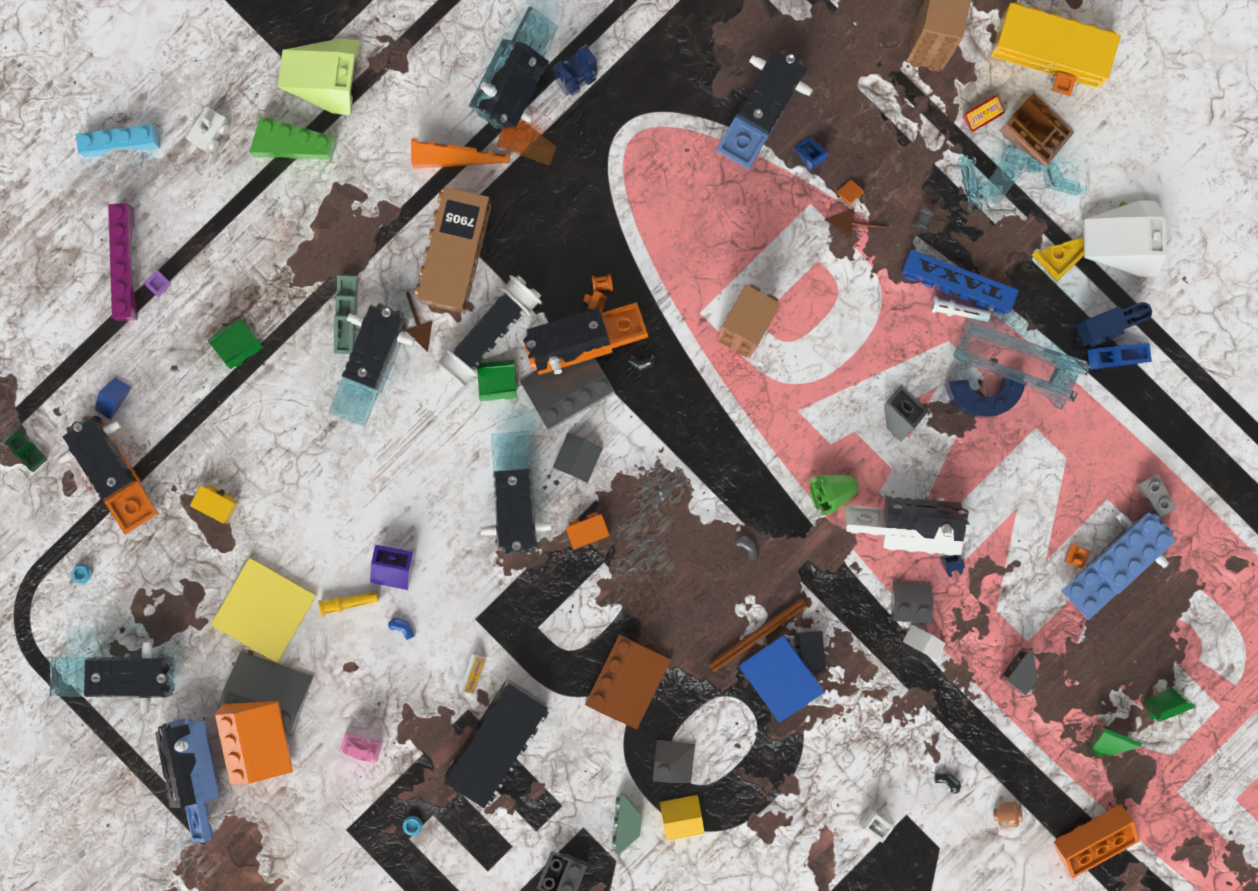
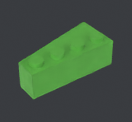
M260 116L249 152L253 157L332 160L337 141L333 136Z

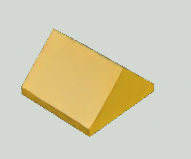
M698 795L660 801L666 841L705 834Z

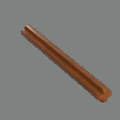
M799 599L709 663L711 669L716 672L807 607L804 600Z

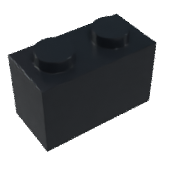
M822 631L797 632L798 637H795V648H799L800 657L809 670H826Z

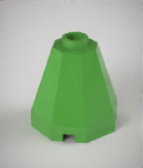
M820 475L809 479V483H812V487H809L812 502L816 509L823 511L820 512L822 516L835 512L857 494L858 482L851 475Z

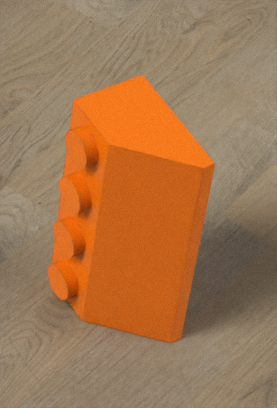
M1121 804L1110 808L1106 813L1094 817L1090 822L1076 827L1072 832L1062 835L1053 841L1056 851L1072 879L1140 842L1134 821Z

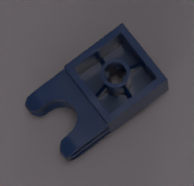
M587 45L552 68L554 79L566 97L570 94L575 95L578 93L583 85L592 84L598 76L596 57Z
M1140 302L1125 309L1119 306L1084 320L1075 326L1083 345L1090 344L1091 347L1107 341L1106 337L1109 340L1125 334V329L1148 320L1152 316V308L1146 302Z

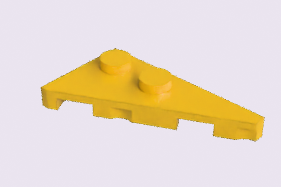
M1084 237L1036 251L1032 256L1058 281L1084 256Z

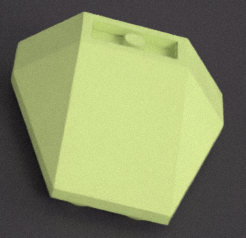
M341 38L284 49L282 52L278 88L330 113L351 116L353 101L351 87L355 60L359 58L361 41Z

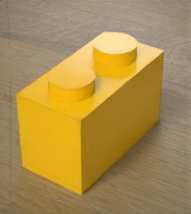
M209 484L207 487L200 485L190 506L223 524H228L238 506V503L234 502L235 498L226 493L224 495L217 493L218 489Z

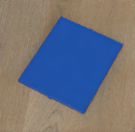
M785 635L764 649H760L758 653L739 665V668L779 723L825 693V690Z

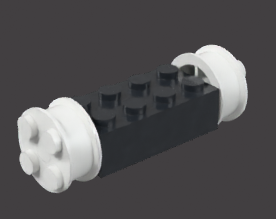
M510 275L508 283L503 288H498L503 295L500 296L452 352L446 348L444 356L439 361H434L438 365L436 369L444 376L449 374L452 377L450 381L459 389L462 386L467 389L466 385L474 376L478 377L471 368L473 366L477 367L483 361L482 355L486 351L491 352L496 346L495 340L498 337L503 338L509 331L507 328L509 324H515L522 316L520 312L523 311L528 316H531L530 312L537 304H542L539 299L541 295L533 288L529 290L525 286L527 283L520 276L513 277Z

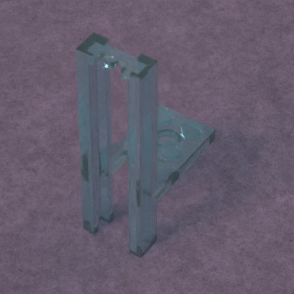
M970 321L964 331L966 333L965 337L960 338L962 341L961 345L957 346L953 354L958 361L1033 388L1044 395L1055 408L1061 410L1067 400L1074 402L1078 393L1072 390L1078 378L1076 372L1087 376L1090 369L1086 361ZM971 336L1051 363L1055 369L1049 382L965 352Z

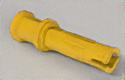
M376 590L343 598L336 596L334 599L326 601L318 600L322 617L329 613H341L344 609L379 602Z

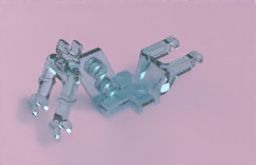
M1012 153L1006 154V157L987 183L981 186L977 185L978 178L975 174L974 165L976 164V158L973 157L970 160L968 155H965L957 161V165L962 172L965 195L968 199V213L972 212L973 204L978 206V211L982 210V203L979 200L999 204L1018 179L1023 168H1026V172L1033 174L1041 173L1042 171L1047 189L1068 193L1073 196L1084 194L1087 191L1086 185L1081 189L1079 182L1063 178L1056 164L1049 163L1045 167L1032 157L1028 158Z

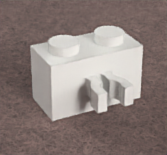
M206 106L186 139L210 154L211 151L217 148L221 135H225L228 131L230 122Z

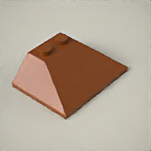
M1034 93L999 130L1005 139L1045 167L1074 134Z

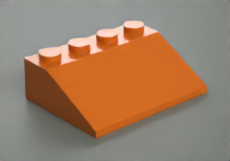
M279 701L223 704L215 714L230 785L250 784L293 772Z

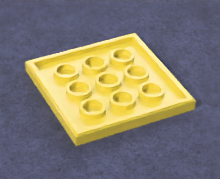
M249 558L212 621L211 626L278 663L317 595L254 559Z

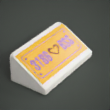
M477 654L470 656L459 688L460 692L475 693L486 663L485 657Z

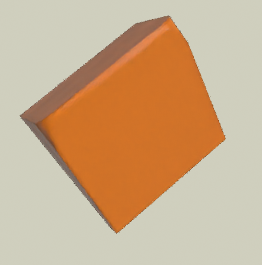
M850 180L837 193L850 206L864 194V190Z

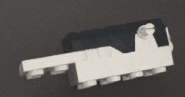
M886 496L884 508L845 505L846 531L855 534H881L883 548L889 550L899 549L909 552L921 551L930 554L961 555L963 544L968 541L970 528L968 521L969 511L964 509L961 503L948 502L942 497H939L936 501Z

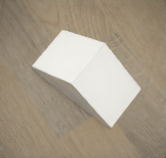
M913 625L910 626L902 641L935 660L938 659L946 644Z
M871 809L868 810L858 823L862 829L882 843L894 828Z

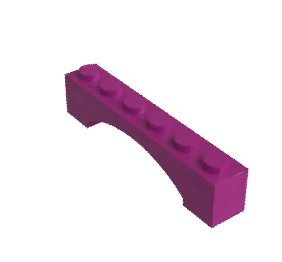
M128 203L108 204L112 318L117 321L137 320V301L134 295L131 267L134 208Z

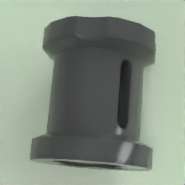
M920 207L917 220L913 222L912 226L920 231L928 232V225L931 218L935 216V213Z

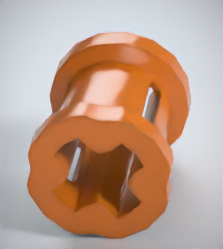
M611 274L597 278L592 276L594 291L608 289L613 291Z

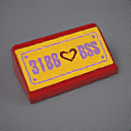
M995 95L966 112L962 117L973 133L1005 112L998 96Z

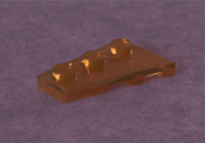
M521 119L513 129L502 128L496 145L498 148L547 165H551L556 151V146Z

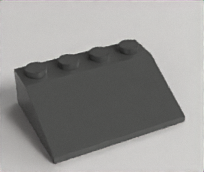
M595 358L561 368L562 372L560 374H554V371L539 375L536 372L520 381L548 431L615 393Z
M241 651L223 689L217 708L220 709L223 704L279 701L285 732L292 733L296 729L314 676Z

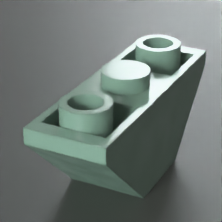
M620 792V797H616L615 809H619L618 817H614L613 826L614 829H617V835L612 837L611 847L615 848V854H620L639 838L641 831L642 814L627 795Z

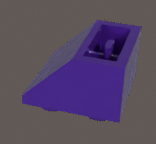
M375 545L371 562L370 583L408 590L416 552Z

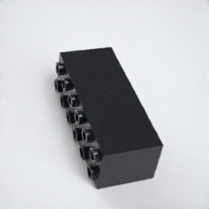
M506 678L445 773L444 784L482 808H485L487 804L491 805L496 796L494 794L496 789L502 788L506 781L505 775L508 771L512 772L517 764L516 758L519 754L523 755L528 745L526 743L528 739H533L538 731L537 725L540 721L544 722L549 712L547 711L548 706L546 702Z

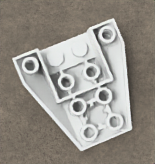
M1138 200L1083 219L1084 258L1138 277L1159 276L1166 258V217L1157 201Z

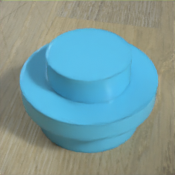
M78 564L72 570V578L77 583H86L91 578V569L85 564Z
M409 816L403 823V830L410 836L419 834L423 827L421 819L417 816Z

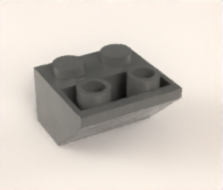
M551 851L536 889L541 891H578L588 862L571 855Z

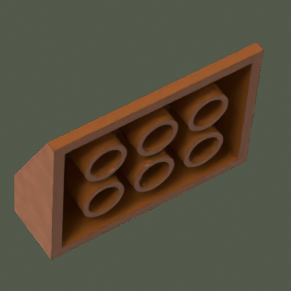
M619 634L585 705L610 718L638 729L671 659Z

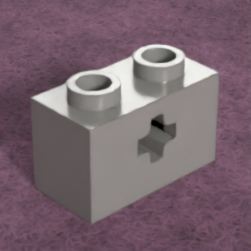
M1152 475L1135 484L1151 515L1156 513L1159 517H1162L1177 509L1159 475Z

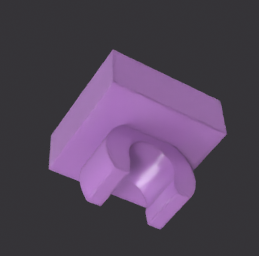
M158 270L144 282L157 297H160L172 285Z

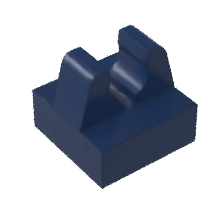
M960 555L940 557L941 565L949 577H952V572L956 570L959 574L963 573L965 564Z

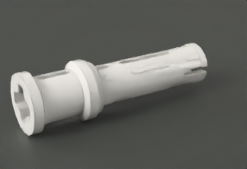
M934 296L931 305V313L940 312L949 317L958 315L988 322L991 314L990 310L957 304L952 299L950 301L939 299L938 296ZM966 310V311H970V312H975V313H978V315L972 314V313L963 312V311Z

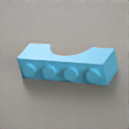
M152 124L76 134L78 153L85 158L102 156L106 152L118 149L142 151L160 148L158 130Z

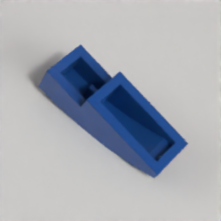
M1149 343L1088 350L1090 369L1152 362Z

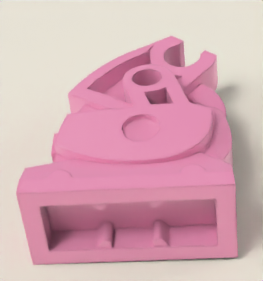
M345 732L340 751L357 760L377 762L382 743Z

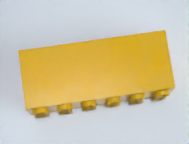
M1014 2L1008 5L1002 15L990 57L1056 76L1057 72L1077 77L1075 82L1099 89L1109 79L1121 35L1116 34L1113 30L1098 29L1093 24H1081L1076 19H1064L1059 14L1044 13L1039 8L1031 9L1024 7L1022 3Z

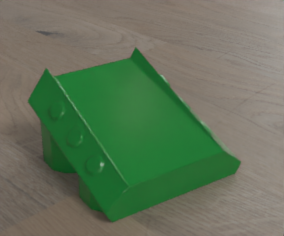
M238 318L207 339L230 369L239 367L246 358L255 355L263 348L241 318Z
M514 360L480 363L477 366L480 401L517 398Z
M1171 686L1169 690L1149 698L1145 696L1143 703L1150 719H1155L1156 721H1163L1195 708V704Z

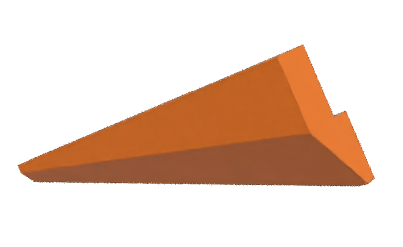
M411 138V165L413 169L509 163L510 154L493 153V151L477 152L476 148L452 144H436L434 141H429L428 143L418 142L416 138Z

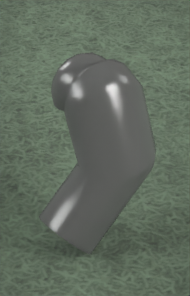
M745 535L736 538V546L747 549L749 560L758 558L755 541Z

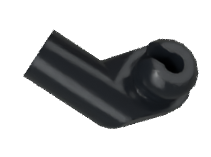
M934 774L935 783H946L953 794L960 792L961 783L953 774Z

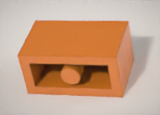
M595 512L587 515V520L580 522L577 519L568 523L569 527H566V531L574 550L610 536L602 514L598 515Z

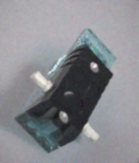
M528 7L512 40L502 39L468 105L477 112L478 117L490 122L491 126L497 129H513L517 126L520 119L528 123L533 119V116L525 109L536 89V84L541 79L540 76L545 71V66L549 63L544 58V55L558 29L557 25L534 7Z
M378 303L376 307L370 305L364 318L351 313L348 315L347 321L360 326V331L352 348L353 351L349 355V361L345 365V371L341 375V382L328 412L363 427L367 424L379 392L382 393L401 343L412 346L415 338L405 334L410 322L404 318V313L399 310L394 311L392 308Z
M530 431L492 433L496 525L481 527V535H497L498 550H503L505 555L513 554L514 552L532 553L533 547H538L537 532L551 531V522L536 521Z
M143 642L142 656L51 657L50 696L140 698L141 714H148L150 698H166L173 695L175 690L173 672L176 669V665L173 663V657H152L151 642Z

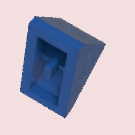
M810 137L794 146L795 151L809 171L824 163L828 157V153Z
M114 378L99 391L94 410L112 420L132 388L119 379Z

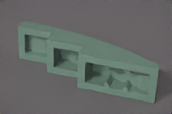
M337 275L334 315L335 354H350L353 351L355 324L347 321L350 313L356 314L357 275Z

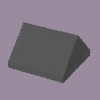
M568 433L553 468L588 483L603 448L584 438Z

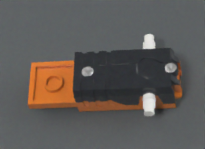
M636 302L600 313V309L597 307L592 311H584L582 314L578 313L573 317L568 316L549 323L547 318H545V314L539 313L537 314L539 326L527 329V336L523 341L532 369H537L539 375L554 371V374H560L562 372L561 368L612 353V348L647 338L648 334Z
M85 416L82 422L76 421L72 426L66 428L67 433L62 437L69 450H66L61 456L57 457V460L60 464H63L74 457L76 458L85 475L89 478L90 483L94 486L96 493L99 494L98 496L101 501L105 502L124 535H127L159 515L142 487L141 480L112 435L117 429L121 428L120 423L116 420L114 423L106 425L102 417Z

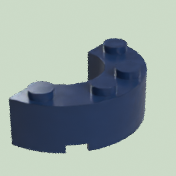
M1026 375L1002 378L998 393L992 397H983L976 394L971 389L968 380L948 381L945 383V388L951 402L963 413L975 418H991L1005 413L1015 406L1023 394Z

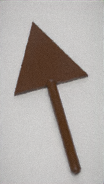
M854 209L824 219L850 237L852 225L880 229L889 228L886 225L853 221Z
M406 292L417 326L405 331L412 338H415V341L428 352L432 321L420 325L410 293Z

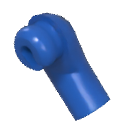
M392 618L388 622L389 629L392 631H402L406 640L415 636L407 620Z

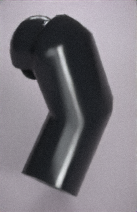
M631 355L627 363L640 371H645L653 368L657 359L654 355H648L647 358L640 360Z

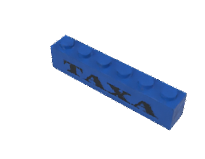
M912 249L908 252L900 273L907 280L915 281L916 279L921 281L922 285L926 287H937L940 289V292L947 295L953 293L958 295L957 298L966 302L969 300L976 302L975 305L981 308L990 307L994 309L993 312L1000 315L1011 312L1019 291Z

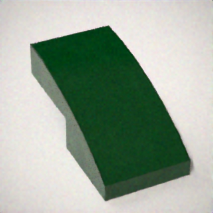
M19 429L5 441L14 455L19 457L32 472L36 471L48 460L37 446Z

